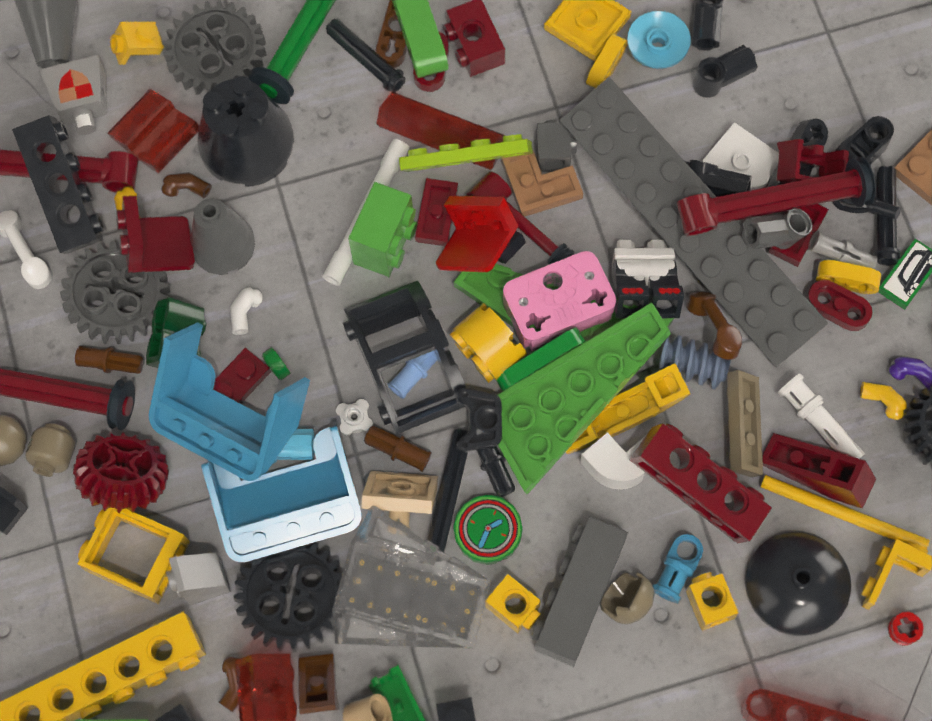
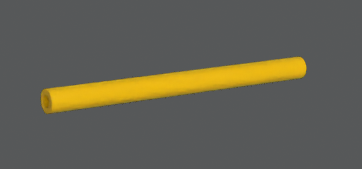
M765 475L760 488L894 541L898 539L906 544L913 542L926 549L928 548L930 540L770 476Z

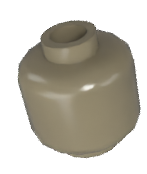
M50 423L44 425V427L37 428L32 433L25 457L27 462L33 466L35 473L51 477L53 473H62L68 469L75 450V440L70 436L71 432L67 428Z

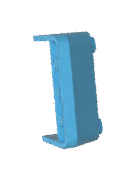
M197 322L165 337L149 409V421L152 428L160 435L246 481H254L263 476L299 426L310 380L304 377L274 394L272 405L268 408L265 417L213 390L215 371L206 359L197 355L203 328L202 324Z

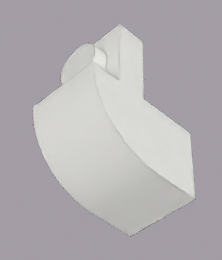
M606 433L582 453L580 464L597 482L605 487L619 490L634 487L642 482L644 471L629 461V459L644 438L625 452Z

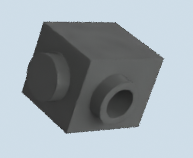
M559 120L537 123V160L541 172H553L571 166V153H577L576 139Z

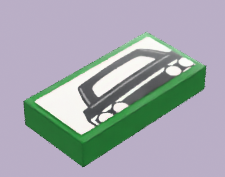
M915 238L883 281L878 293L905 310L932 273V249Z

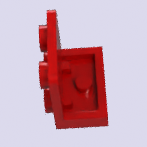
M449 196L444 206L456 230L436 260L438 269L466 272L491 271L518 228V224L505 198Z

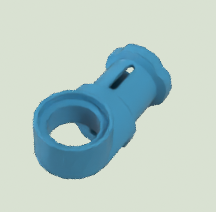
M685 534L677 537L663 562L665 568L657 584H652L655 594L670 602L677 604L680 602L681 597L679 594L687 578L693 576L703 554V545L697 537ZM683 542L692 543L697 550L696 557L687 561L681 559L677 554L679 544ZM676 575L672 586H668L672 576Z

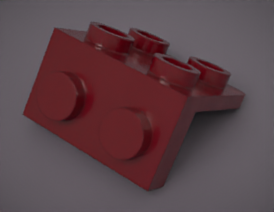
M123 196L122 210H116L117 230L123 231V235H120L119 238L120 254L126 255L128 273L193 269L195 259L190 240L188 219L183 216L139 218L136 196Z

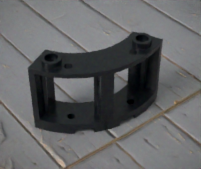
M418 280L344 309L348 321L343 322L349 341L356 340L383 403L377 406L384 425L391 423L396 435L465 407L456 399V393L461 388H466L464 380L450 350L444 351V348L449 346L448 340L439 320L436 319L432 310L429 309L432 308L431 303ZM418 317L425 330L424 333L372 353L366 341V336ZM434 351L449 390L395 411L380 372Z

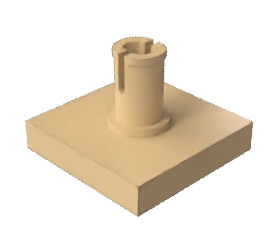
M370 471L362 494L361 509L389 511L388 532L396 534L398 519H400L399 535L407 534L410 532V512L432 514L438 488V476Z

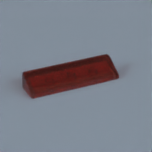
M391 92L380 105L377 117V126L439 150V146L446 144H458L459 149L471 147V141L490 139L491 144L503 142V136H506L395 92ZM498 159L473 162V164L492 170Z

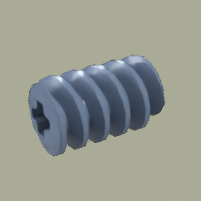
M677 335L672 343L669 342V337L665 340L659 361V371L676 363L680 373L682 370L685 371L686 382H690L694 375L697 374L700 386H703L706 380L710 378L711 387L716 390L721 382H725L731 360L722 359L715 355L714 352L709 354L707 343H703L696 350L694 339H690L684 347L682 346V336Z

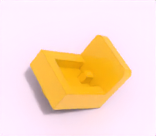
M120 22L115 33L110 38V48L112 53L116 55L119 65H126L131 55H160L164 48L155 22Z

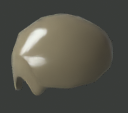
M0 415L1 467L14 463L23 454L25 444L27 443V435L20 422L7 415Z
M639 572L636 573L638 577H633L628 573L619 576L602 597L600 602L601 610L617 623L632 624L646 616L653 605L655 590L649 579Z

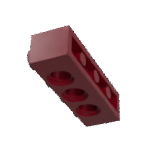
M662 423L651 427L629 461L734 542H750L772 509L770 505L764 502L765 497L752 487L746 488L737 481L738 476L725 466L719 467L710 460L711 456L705 449L698 445L692 446L682 438L684 436L683 433L675 426ZM672 451L680 458L678 469L670 462ZM699 473H702L707 479L705 490L697 482ZM727 493L731 495L734 500V507L732 510H729L725 505V496Z

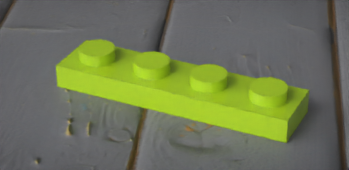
M522 134L503 136V142L491 144L490 139L471 141V147L459 149L458 144L439 146L440 152L427 153V148L408 150V156L399 157L401 171L411 172L533 154L532 141L522 139Z

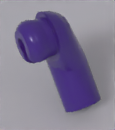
M900 356L889 367V373L896 380L904 379L907 374L912 375L930 390L932 386V369L923 360Z

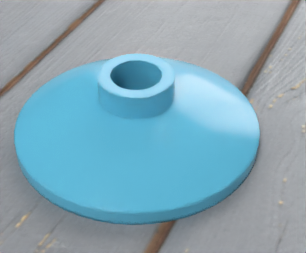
M652 11L639 16L632 23L628 31L627 44L630 53L638 62L647 67L662 69L674 66L683 60L689 51L691 37L688 27L679 17L665 11ZM658 42L661 43L663 47H656L652 44Z

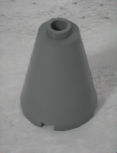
M14 0L37 66L48 68L69 62L77 0Z
M205 199L196 206L190 240L194 259L198 266L208 273L225 275L237 268L240 270L245 267L252 258L255 249L254 234L250 225L218 199Z

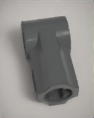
M794 208L785 214L746 220L743 223L744 228L741 235L745 245L751 246L752 249L773 246L787 249L811 232L812 222L805 211Z

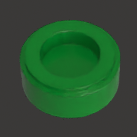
M272 347L262 353V358L278 380L282 381L291 374Z

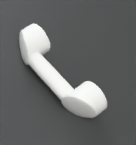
M13 210L1 212L0 235L9 238L23 263L21 266L23 278L34 289L46 287L52 280V272L42 259L34 257L20 233L23 227L22 220Z

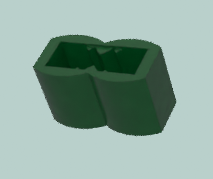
M170 297L158 301L152 318V334L147 346L146 365L155 368L159 367L165 337L197 322L203 325L202 336L206 329L204 308ZM198 346L197 355L201 357V352Z

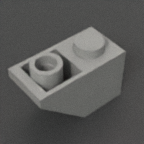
M216 552L169 558L172 569L166 571L170 587L172 591L177 592L179 598L183 597L190 605L231 592L222 561Z

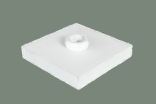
M734 122L702 161L717 165L719 169L751 175V191L765 188L768 185L778 164L779 153Z

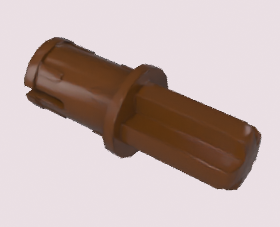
M79 345V349L77 348L75 353L76 366L97 368L108 374L112 370L139 374L142 372L144 364L143 357L115 352L113 347L98 349Z
M371 426L364 438L366 445L392 456V461L398 459L419 469L421 472L425 470L432 455L431 451L424 450L405 441V436L402 435L399 438L376 426Z

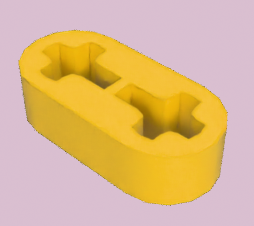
M616 34L610 36L588 74L587 85L597 88L608 77H611L624 55L628 40Z
M824 260L818 265L816 281L830 280L852 292L875 294L879 291L881 273L869 267L835 260Z

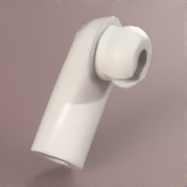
M251 287L244 288L231 304L230 316L232 333L234 335H244L249 332L247 312L251 306L258 307L262 303L263 296L260 290H253Z

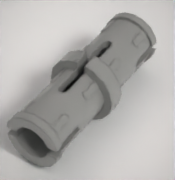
M816 231L809 242L808 249L810 251L817 252L832 260L873 269L876 267L877 256L854 248L853 244L847 240L841 242L822 234L820 231Z

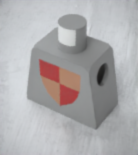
M99 55L40 69V75L64 125L75 124L76 131L80 135L93 133L96 130L94 118L105 116L108 112L106 71Z

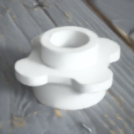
M359 399L353 404L341 403L337 406L336 413L341 419L340 431L342 434L351 435L352 433L368 431L373 426L372 420L368 417L367 410L369 409V404L366 400ZM355 414L358 417L356 420H353L351 416Z

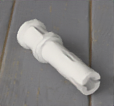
M801 373L792 378L777 392L780 397L785 396L798 411L797 416L803 420L807 419L836 452L859 459L865 455V452L862 451L822 406L824 404L823 398L820 395L816 396L803 382L804 376Z

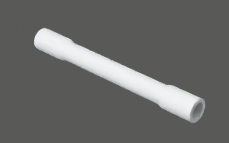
M399 139L391 141L365 198L322 276L327 282L337 286L341 284L353 260L348 241L352 229L374 182L389 186L393 176L398 172L400 168L399 157H405L409 150V146Z

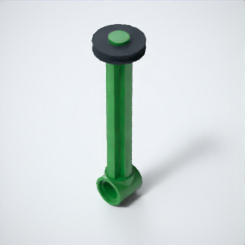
M306 0L267 68L255 67L252 69V74L248 76L250 81L257 84L276 103L287 104L290 102V97L294 95V89L288 81L336 0Z

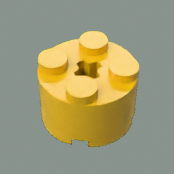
M485 303L481 304L453 328V332L449 334L454 340L456 347L467 359L473 356L471 358L472 362L488 383L493 379L497 380L507 368L527 355L521 343L516 345L512 341L514 339L512 335L514 334L490 307L487 308Z

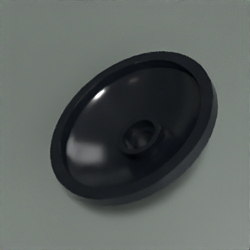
M793 531L775 535L759 546L748 563L745 575V588L750 605L764 623L774 630L787 635L809 636L828 629L843 615L851 596V577L845 560L833 545L817 535ZM798 573L805 574L808 578V583H799L796 575Z

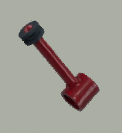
M489 171L466 193V196L504 197L506 202L512 195L509 185L493 171ZM507 202L518 224V229L550 256L547 261L549 265L574 255L575 252L569 250L570 248H567L565 243L558 247Z

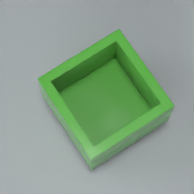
M374 182L348 238L353 264L389 278L393 269L400 267L405 254V250H402L406 240H412L417 228V222L414 221L416 209L413 208L412 195Z

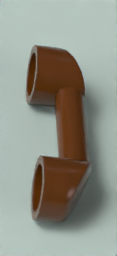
M704 291L690 293L686 303L687 310L697 316H708L717 330L712 346L714 354L727 360L737 358L742 345V336L736 327L727 322L715 302L716 295Z

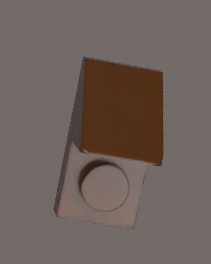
M334 653L298 658L299 713L309 714L340 710L336 690Z

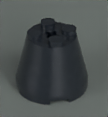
M245 76L223 81L205 94L203 97V109L197 144L205 167L214 177L220 181L225 180L231 183L245 184V187H250L268 182L284 170L292 152L294 134L288 116L270 96Z

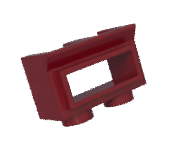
M802 139L777 142L779 159L776 181L791 183L814 178L799 174L800 163L819 167L818 177L845 172L849 157V151L847 150L825 153L823 145L803 146L804 140Z

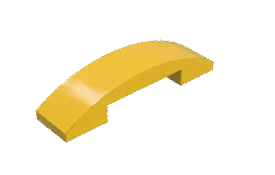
M676 363L646 377L645 382L615 396L570 446L566 453L571 454L588 448L606 433L611 437L619 435L655 417L691 395Z

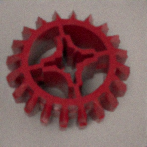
M123 431L120 436H114L109 432L106 438L96 435L93 442L86 441L83 449H79L76 456L73 475L76 489L80 490L82 499H90L91 506L101 504L104 512L109 508H115L119 514L122 509H128L134 513L137 506L146 509L150 502L156 503L166 488L169 470L167 469L166 455L161 454L160 446H152L150 439L139 440L138 434H135L133 437L126 436Z

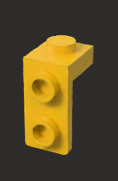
M898 539L889 547L884 545L875 561V564L880 566L875 578L869 576L861 591V595L866 597L862 607L869 610L875 605L893 563L920 577L926 575L932 568V556L928 554V550L913 542L906 544Z

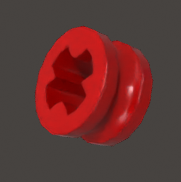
M911 612L898 614L888 624L890 638L899 645H911L920 640L923 635V622L916 614ZM900 620H903L905 624L913 625L914 630L910 632L912 638H909L906 633H899L898 627L902 625Z

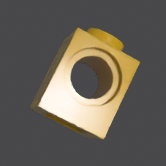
M707 572L692 579L693 584L689 585L686 594L701 631L736 618L739 612L723 573L712 576L711 572ZM706 591L714 592L719 598V605L716 607L707 606L702 600V593Z
M509 574L505 576L485 600V607L517 634L523 627L529 630L541 615L538 611L541 600ZM517 598L524 602L526 608L519 614H512L506 609L505 605L510 599Z

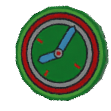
M493 495L478 496L465 503L457 513L454 523L455 540L463 555L473 562L485 565L496 564V562H501L512 556L520 545L523 532L521 517L515 507L502 497Z

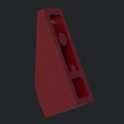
M773 433L762 455L764 467L830 499L863 509L877 480L865 460Z

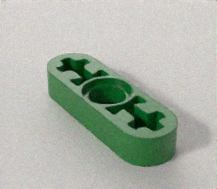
M575 327L507 368L496 381L501 390L505 391L586 341L578 328Z

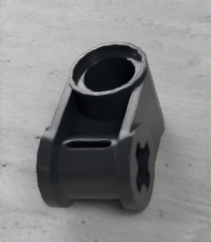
M872 117L853 135L846 138L835 151L847 150L849 151L848 161L849 159L854 158L857 160L859 157H864L872 165L887 149L894 133L893 124L885 117ZM870 133H878L883 139H874Z

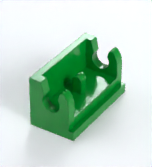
M399 665L389 669L388 674L380 678L374 677L370 680L371 684L368 686L372 694L382 695L389 703L393 721H425Z

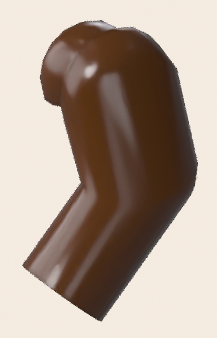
M189 172L168 174L162 180L164 184L161 187V191L166 196L175 197L178 195L179 189H187L202 198H206L211 191L212 185Z
M229 657L222 664V671L226 673L229 688L218 703L233 713L249 691L251 681L246 663L240 658Z

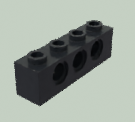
M48 115L13 128L12 131L59 252L69 254L103 241L101 232L105 231L99 214H93L89 203L93 201V197L87 183H82L77 171L81 170V166L76 154L70 152L65 140L69 139V135L62 121L58 122L57 118ZM53 145L56 149V156L52 161L46 162L43 158V151L47 146ZM64 175L68 180V187L64 192L58 193L55 189V181L59 176ZM72 206H76L80 211V218L74 224H71L66 216L68 209Z

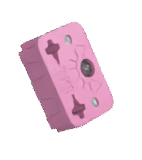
M583 251L508 281L503 289V304L524 348L530 347L531 351H535L575 327L581 332L609 321L615 309L616 296L598 258L592 252ZM547 284L558 285V289L552 290L547 288ZM534 324L536 328H541V330L536 332L534 328H529V326Z

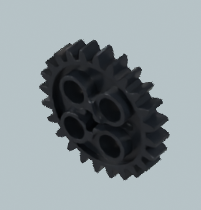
M317 542L312 544L309 549L306 548V545L251 560L249 561L252 566L251 569L246 567L239 569L246 579L235 581L236 588L243 592L233 595L235 602L244 604L236 609V613L238 616H247L242 622L244 629L255 626L251 633L254 640L262 634L264 635L263 645L265 647H268L275 640L279 652L282 651L285 643H290L292 651L296 652L298 642H303L309 650L311 649V638L315 637L320 643H323L322 631L326 630L333 634L335 629L331 621L342 622L343 616L337 609L345 608L341 607L343 599L339 598V596L344 595L346 586L338 584L346 580L345 573H334L340 567L339 561L335 560L328 563L331 556L330 551L326 550L319 555ZM300 565L295 582L297 595H293L291 600L289 621L287 624H283L282 619L287 609V599L284 593L287 594L291 591L294 566ZM275 568H283L287 571V574L283 580L273 581L269 578L270 572ZM309 574H317L322 578L320 584L313 588L305 586L303 580ZM266 602H277L280 605L278 611L273 615L263 614L261 608ZM303 607L311 608L314 611L313 617L307 622H301L295 618L297 611Z

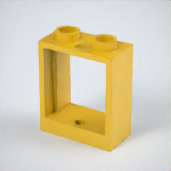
M109 508L105 512L102 509L96 517L94 523L96 529L91 539L86 540L79 550L78 559L80 560L77 564L88 573L159 604L169 585L166 571L172 569L169 558L183 556L190 541L184 534L140 514L132 513L128 509H122L119 514L115 508ZM121 521L166 540L143 585L98 565Z

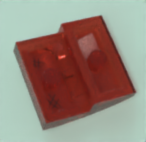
M149 89L107 133L127 152L137 156L140 162L159 174L198 133L199 125L194 119L177 110L170 100Z

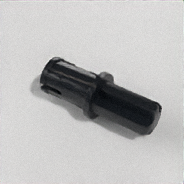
M497 446L476 450L482 462L480 468L482 471H486L496 495L504 497L514 492L515 485L504 463L506 458L500 454Z

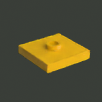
M563 0L544 23V30L595 62L610 36L618 34L630 19L632 11L614 0Z

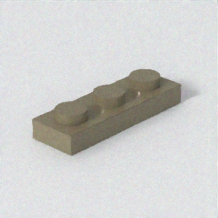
M740 370L728 372L727 396L730 436L729 461L731 470L752 478L762 476L759 377Z

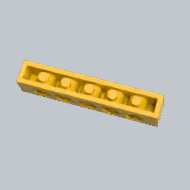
M183 611L1 701L0 721H26L28 713L36 708L40 711L39 721L91 719L102 712L101 707L113 701L115 704L125 702L135 696V690L145 685L148 688L157 686L168 679L167 674L177 669H180L182 672L197 666L200 663L199 658L205 656L206 652L190 617ZM164 644H171L172 653L170 657L166 660L158 661L156 653L159 647ZM132 660H138V672L132 677H125L124 668L126 664ZM105 676L107 681L106 687L100 693L94 694L92 692L93 681L97 677ZM72 692V705L65 710H61L59 707L60 698L65 693Z

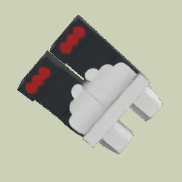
M631 240L617 241L611 267L613 292L616 296L615 318H627L650 303H653L662 318H680L684 300L683 287L679 285L674 248H667L664 240H651L647 243V248H635V243ZM624 300H635L639 306L634 309H628L623 307ZM668 300L672 306L667 309H661L657 307V301Z

